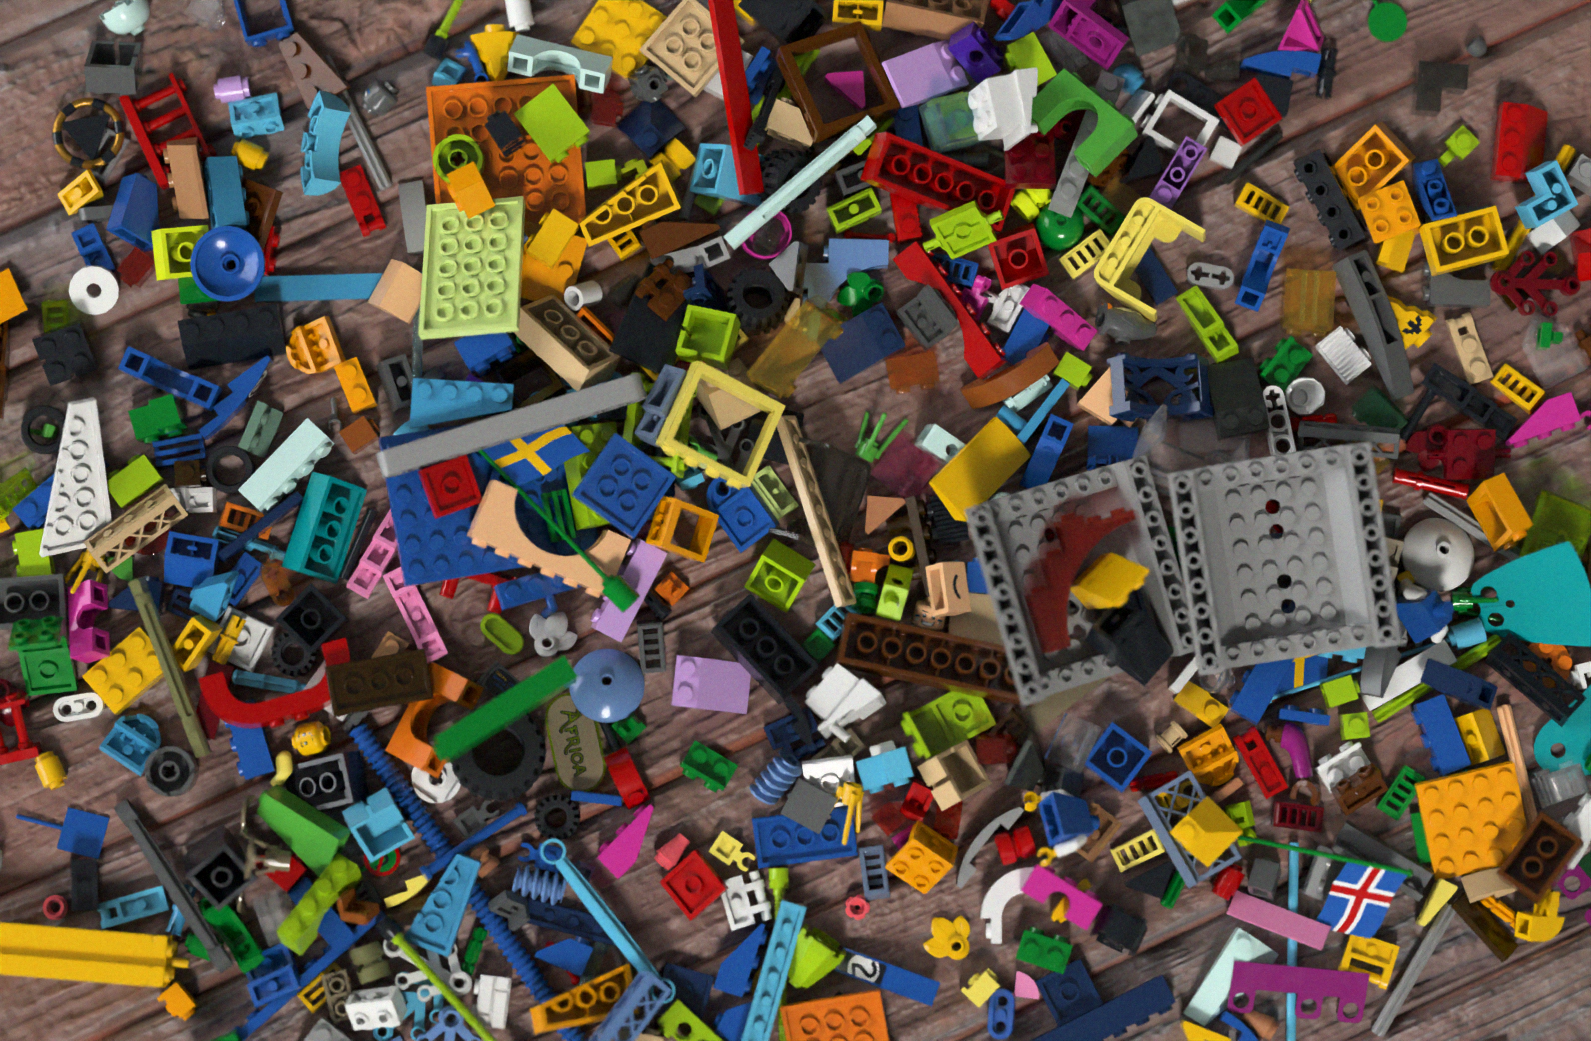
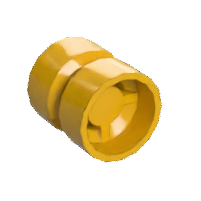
M675 137L664 147L665 153L658 152L649 161L651 166L663 159L673 183L681 176V168L687 169L696 161L692 153Z

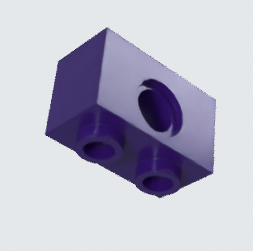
M975 22L970 23L950 36L948 50L977 84L1001 70L1004 60L1002 50L990 41L986 31L983 28H979Z

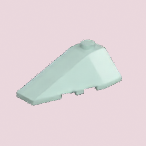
M1236 927L1183 1013L1201 1025L1206 1026L1228 1008L1234 961L1273 964L1279 954L1247 932ZM1245 993L1235 995L1233 1003Z

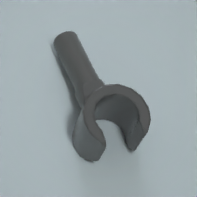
M330 398L332 414L331 420L328 423V430L332 432L331 424L336 421L340 424L341 431L344 424L339 419L337 399Z

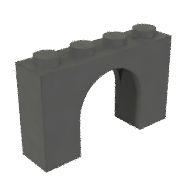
M1491 206L1454 207L1456 209L1457 215H1461L1481 210L1484 208H1488ZM1424 212L1423 224L1434 222L1427 212ZM1428 260L1423 262V276H1427V286H1423L1422 296L1423 301H1427V307L1486 309L1490 306V280H1462L1453 277L1449 273L1432 277Z

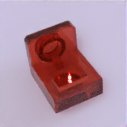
M963 801L943 811L937 803L933 830L947 840H956L958 837Z

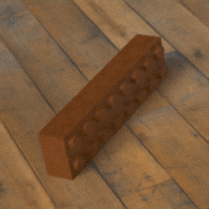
M849 612L844 617L835 665L838 663L846 669L1022 706L1005 646ZM1035 703L1023 707L1031 708Z

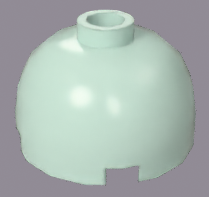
M119 0L112 7V10L107 8L99 17L105 26L115 34L124 35L131 32L134 36L145 29L143 24L149 18L150 5L148 0Z

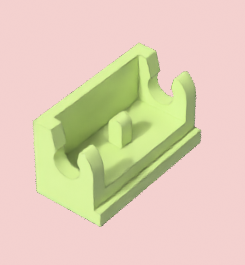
M770 465L755 474L751 484L778 521L799 506Z

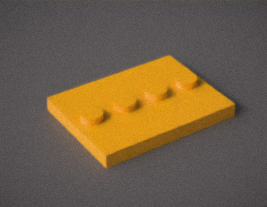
M525 220L524 232L529 238L532 233L537 235L542 226ZM574 235L553 269L528 255V247L524 244L521 297L537 301L554 294L566 305L564 293L568 287L576 284L587 246L586 239Z

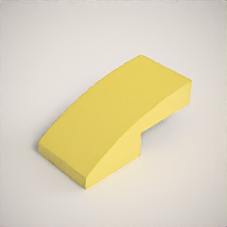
M422 875L405 881L408 891L385 898L387 908L399 905L415 896L431 879L427 881Z

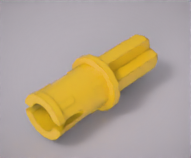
M233 614L231 615L224 634H220L222 638L212 657L215 662L223 665L227 663L235 644L238 645L239 643L237 639L244 624L247 622L246 620Z

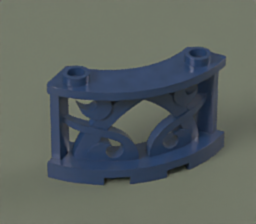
M1121 352L1117 353L1115 357L1107 359V365L1111 369L1113 405L1109 406V416L1134 422L1136 418L1146 419L1147 423L1153 424L1168 423L1170 418H1182L1183 422L1214 416L1209 396L1207 370L1209 361L1198 353H1187L1184 357L1151 359ZM1197 368L1198 382L1187 386L1186 383L1191 380L1193 374L1187 376L1183 371ZM1124 370H1130L1132 375L1127 373L1124 375ZM1154 376L1162 378L1176 389L1166 396L1162 406H1156L1152 396L1140 389L1145 382ZM1199 388V401H1197L1192 392ZM1181 395V397L1176 399L1180 405H1172L1171 399ZM1141 398L1145 399L1147 405L1140 404L1139 400H1141Z

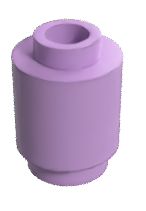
M238 75L217 79L218 84H214L215 97L220 99L221 103L245 100L246 97L251 96L248 76L242 77Z

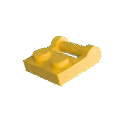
M1349 934L1338 971L1370 973L1368 982L1377 984L1378 988L1386 990L1400 946L1372 937L1369 939ZM1351 958L1384 969L1382 974L1379 975L1349 964Z

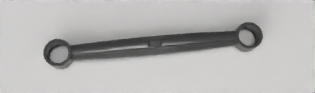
M126 798L114 806L118 817L129 828L161 884L168 890L170 898L208 951L207 954L220 973L233 966L232 958L218 942L187 888L141 822V818L132 803Z

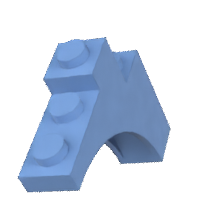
M829 239V245H824V260H828V263H806L803 291H808V294H803V309H807V319H802V334H807V340H817L819 322L823 311L832 296L847 283L848 274L855 271L868 272L888 268L889 240Z

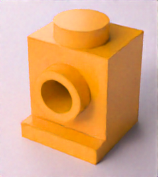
M180 981L175 982L157 997L159 1002H167L165 1007L173 1017L178 1015L184 1021H187L196 1013L194 1008L199 1005Z

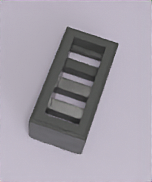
M660 619L637 621L642 673L665 672L666 663L662 621ZM657 628V632L643 633V629ZM658 639V643L644 644L643 640ZM659 649V653L645 654L644 650ZM660 659V663L645 664V660Z

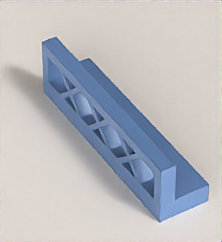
M641 970L589 1041H611L612 1038L613 1041H618V1030L621 1026L629 1025L630 1036L624 1041H635L672 990L651 972ZM654 983L662 992L656 1000H649L648 990ZM644 1005V1017L641 1020L634 1021L633 1010L636 1006Z

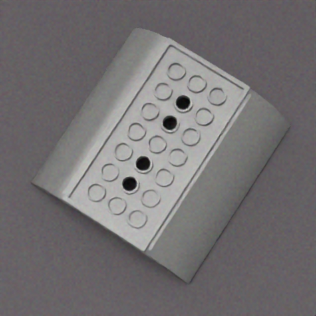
M1370 442L1296 451L1214 464L1167 474L1199 675L1224 672V669L1362 647L1374 646L1379 648L1402 644ZM1271 499L1277 500L1280 504L1278 512L1274 514L1268 513L1265 508L1267 501ZM1274 524L1281 525L1284 530L1283 535L1278 539L1272 538L1269 534V529ZM1281 574H1288L1291 577L1289 587L1280 588L1278 586L1277 578ZM1292 599L1295 602V609L1291 613L1282 611L1281 603L1283 600Z
M1146 455L1075 474L965 509L1022 706L1044 700L1046 696L1123 672L1122 669L1085 642L1092 626L1108 608L1087 610L1068 588L1103 553L1112 552L1150 570L1144 577L1146 581L1140 586L1150 622L1174 651L1171 657L1195 651L1186 591ZM1047 528L1052 529L1055 534L1052 542L1047 541L1044 536ZM1054 552L1059 553L1062 558L1059 566L1054 565L1051 558ZM1069 600L1073 601L1076 606L1073 614H1069L1066 610V603ZM1076 624L1080 625L1083 630V634L1079 639L1073 634V628Z

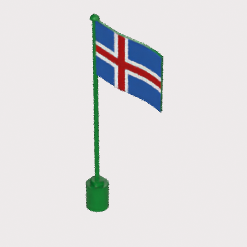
M1240 835L1237 838L1347 862L1333 882L1324 907L1315 921L1331 926V931L1370 939L1376 933L1383 922L1394 894L1406 876L1409 878L1413 875L1411 868L1406 870Z

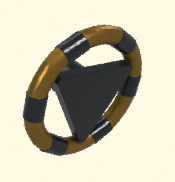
M81 98L70 102L61 109L54 121L52 137L55 149L67 163L81 169H95L108 164L117 156L124 142L125 130L120 114L112 105L97 98ZM82 107H93L107 113L65 121L73 112ZM111 117L115 130L114 143L111 149L100 158L95 159ZM62 126L91 160L73 156L67 151L63 142Z

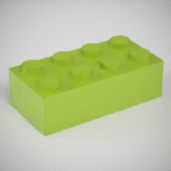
M616 422L570 427L568 429L590 451L564 462L576 530L613 526L571 495L614 433L618 434Z

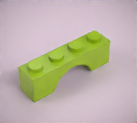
M339 853L335 856L276 930L283 945L297 954L303 955L317 937L318 927L327 910L349 887L355 889L363 879L358 865Z

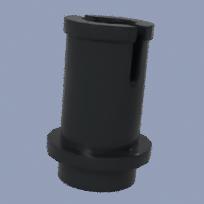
M653 588L647 592L643 601L656 614V619L664 620L673 611L670 608L671 605L669 603L666 604Z

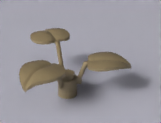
M248 795L244 799L240 818V838L250 841L247 850L248 860L245 865V879L250 878L251 869L256 861L264 862V866L269 867L254 870L256 875L268 872L275 873V870L289 872L290 851L278 850V846H271L248 834L246 817L249 806L256 797L254 795ZM254 843L271 850V852L266 851L265 857H258L254 850ZM242 892L236 897L237 910L240 914L247 915L243 906Z

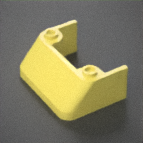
M1140 198L1132 206L1095 267V281L1121 304L1139 312L1142 316L1155 323L1157 320V310L1139 301L1141 298V288L1136 282L1130 280L1131 275L1154 238L1164 243H1170L1176 240L1181 231L1204 242L1206 230L1151 198Z

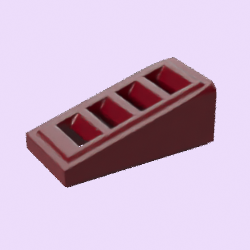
M1274 801L1271 826L1321 833L1324 808ZM1283 808H1287L1285 823L1281 822ZM1292 809H1297L1295 824H1291ZM1302 810L1306 811L1305 825H1300ZM1312 811L1316 812L1315 827L1310 826Z

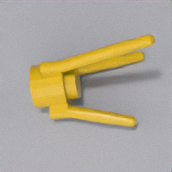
M88 549L81 553L77 562L65 576L67 584L80 566L83 567L70 591L72 594L76 592L88 570L95 572L98 568L96 582L101 583L104 570ZM102 555L101 559L104 560L106 555Z
M845 781L843 787L838 786L835 794L838 800L840 797L842 798L841 802L843 804L849 805L843 832V845L847 844L854 806H856L855 832L859 833L861 827L863 786L850 781Z

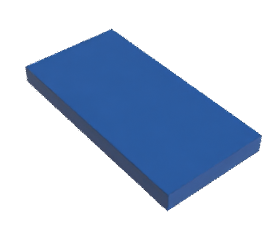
M849 806L835 807L830 813L832 815L831 818L827 819L820 834L784 815L752 818L758 868L857 856L853 816L847 844H842Z

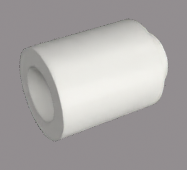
M505 0L510 29H515L516 32L529 31L530 26L534 25L530 0Z
M593 280L570 286L564 293L566 305L574 311L580 310L584 306L596 305L602 299L601 287Z

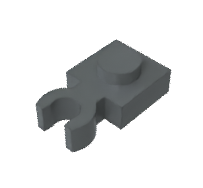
M492 800L484 801L479 811L473 805L452 820L465 840L487 826L484 819H492L499 814V810H496L494 813L487 812L486 806Z

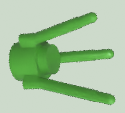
M866 412L858 440L854 446L857 448L855 455L870 463L873 462L874 458L879 460L882 452L908 423L907 418L896 427L877 449L879 444L874 441L887 417V413L882 414L870 439L865 438L864 440L870 413Z

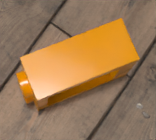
M1505 473L1483 481L1466 500L1494 552L1503 548L1505 551L1516 547L1518 545L1517 541L1528 535L1527 531L1533 525Z
M663 496L657 505L646 543L681 557L705 563L719 515L679 499ZM681 509L699 515L689 550L671 544Z

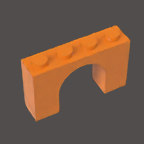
M431 662L428 670L434 699L409 703L385 751L438 778L446 761L445 759L442 761L438 759L433 751L434 747L430 745L427 738V726L432 714L439 706L451 701L473 710L484 688Z

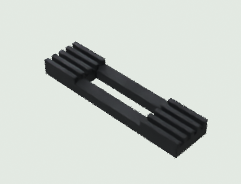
M778 64L767 79L762 93L765 96L756 121L748 131L743 147L751 151L758 142L761 145L768 133V129L765 130L775 99L786 83Z

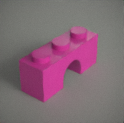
M1032 284L1019 303L1035 318L1053 327V333L1074 348L1084 351L1097 333L1093 326L1047 288Z
M87 580L80 583L74 594L70 592L73 586L68 587L70 658L88 664L109 657V632L94 628V620L98 613L108 609L107 585Z
M1036 864L1020 891L1041 904L1045 902L1052 892L1060 891L1064 893L1069 900V907L1063 917L1082 929L1087 930L1102 906L1098 902L1100 897L1089 890H1086L1085 893L1076 888L1078 883L1066 876L1063 880L1055 876L1056 870L1052 867H1043Z

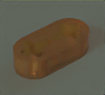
M275 561L263 563L259 574L271 599L279 606L285 607L290 605L294 600L295 594L283 568ZM272 567L278 570L275 572L276 582L270 576H265L268 573L267 568ZM279 585L284 591L289 592L286 594L287 599L285 600L276 598L279 595L277 589Z

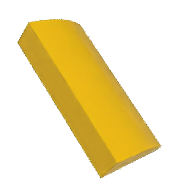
M993 417L929 481V484L954 520L966 522L965 509L986 502L1031 455L1013 432L1001 420Z

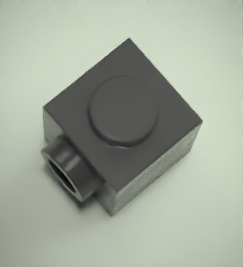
M1267 857L1263 859L1255 858L1247 885L1249 894L1274 900L1282 873L1281 866L1276 860Z

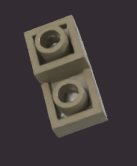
M346 969L321 975L332 1023L335 1024L350 1019L345 1004L352 992Z

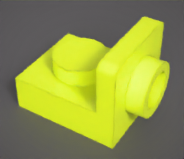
M635 158L626 162L621 172L623 177L638 172L635 175L636 179L648 168L643 159L638 161Z

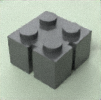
M92 40L84 65L86 92H94L96 94L117 93L120 95L136 94L143 71L142 43L119 42L120 65H116L114 41Z

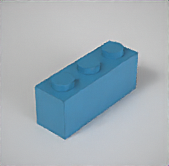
M237 156L207 157L203 165V174L211 229L233 226L245 230L246 226L249 225V212L245 211L244 208L246 191L245 188H241L240 180H242L243 171L242 166L238 165Z

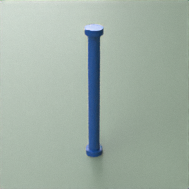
M520 801L517 802L513 809L428 866L425 867L423 865L420 867L422 875L427 881L430 880L432 874L452 862L458 853L464 854L520 815L525 816L528 814L526 808Z

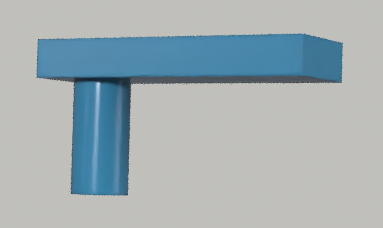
M1062 378L1029 422L1025 421L1005 404L996 414V417L1018 433L1017 438L1024 445L1070 384Z

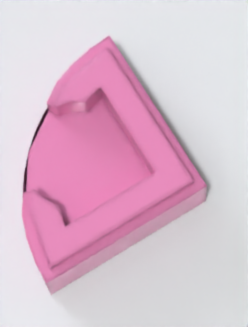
M1016 971L1015 997L1039 999V991L1033 979L1022 972Z

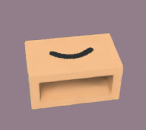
M941 562L925 567L932 616H955L971 611L964 562Z

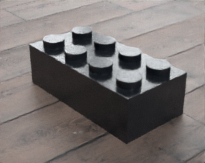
M751 593L711 630V634L779 705L819 667Z

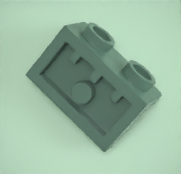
M257 401L238 447L261 458H265L283 418V412Z

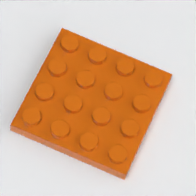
M880 989L780 1005L786 1041H890Z

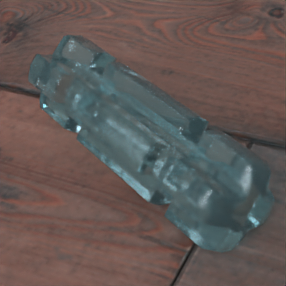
M600 941L595 943L594 953L590 955L583 972L585 975L581 977L579 986L597 976L604 959L602 957L608 949L607 944Z

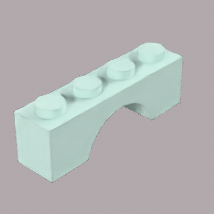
M517 34L509 51L508 71L530 77L546 70L561 71L569 75L574 74L580 89L603 94L611 77L613 57Z

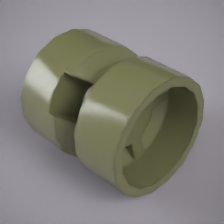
M380 940L349 951L353 964L359 966L356 972L361 985L392 974L388 961L382 959L385 953Z

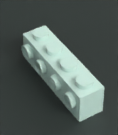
M306 418L238 491L259 511L266 515L279 505V501L286 494L291 493L296 488L297 482L303 476L311 473L314 465L320 458H324L329 454L334 443L312 421Z

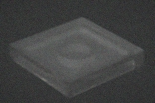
M1065 713L1044 759L1081 773L1101 727Z

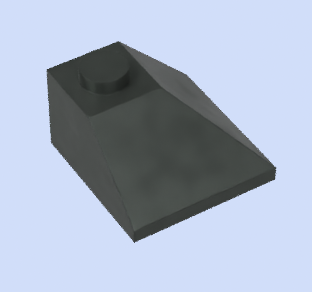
M1030 729L1004 781L1008 786L1032 792L1036 785L1041 787L1047 773L1043 772L1046 763L1034 730Z

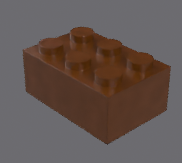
M1540 812L1497 871V876L1532 902L1541 906L1581 851L1584 842L1562 825Z

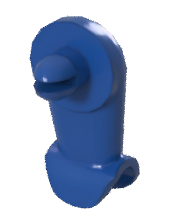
M470 40L464 41L465 47L455 51V53L462 54L455 56L457 58L468 57L469 63L471 62L476 74L474 78L475 83H478L481 78H486V82H490L473 42Z

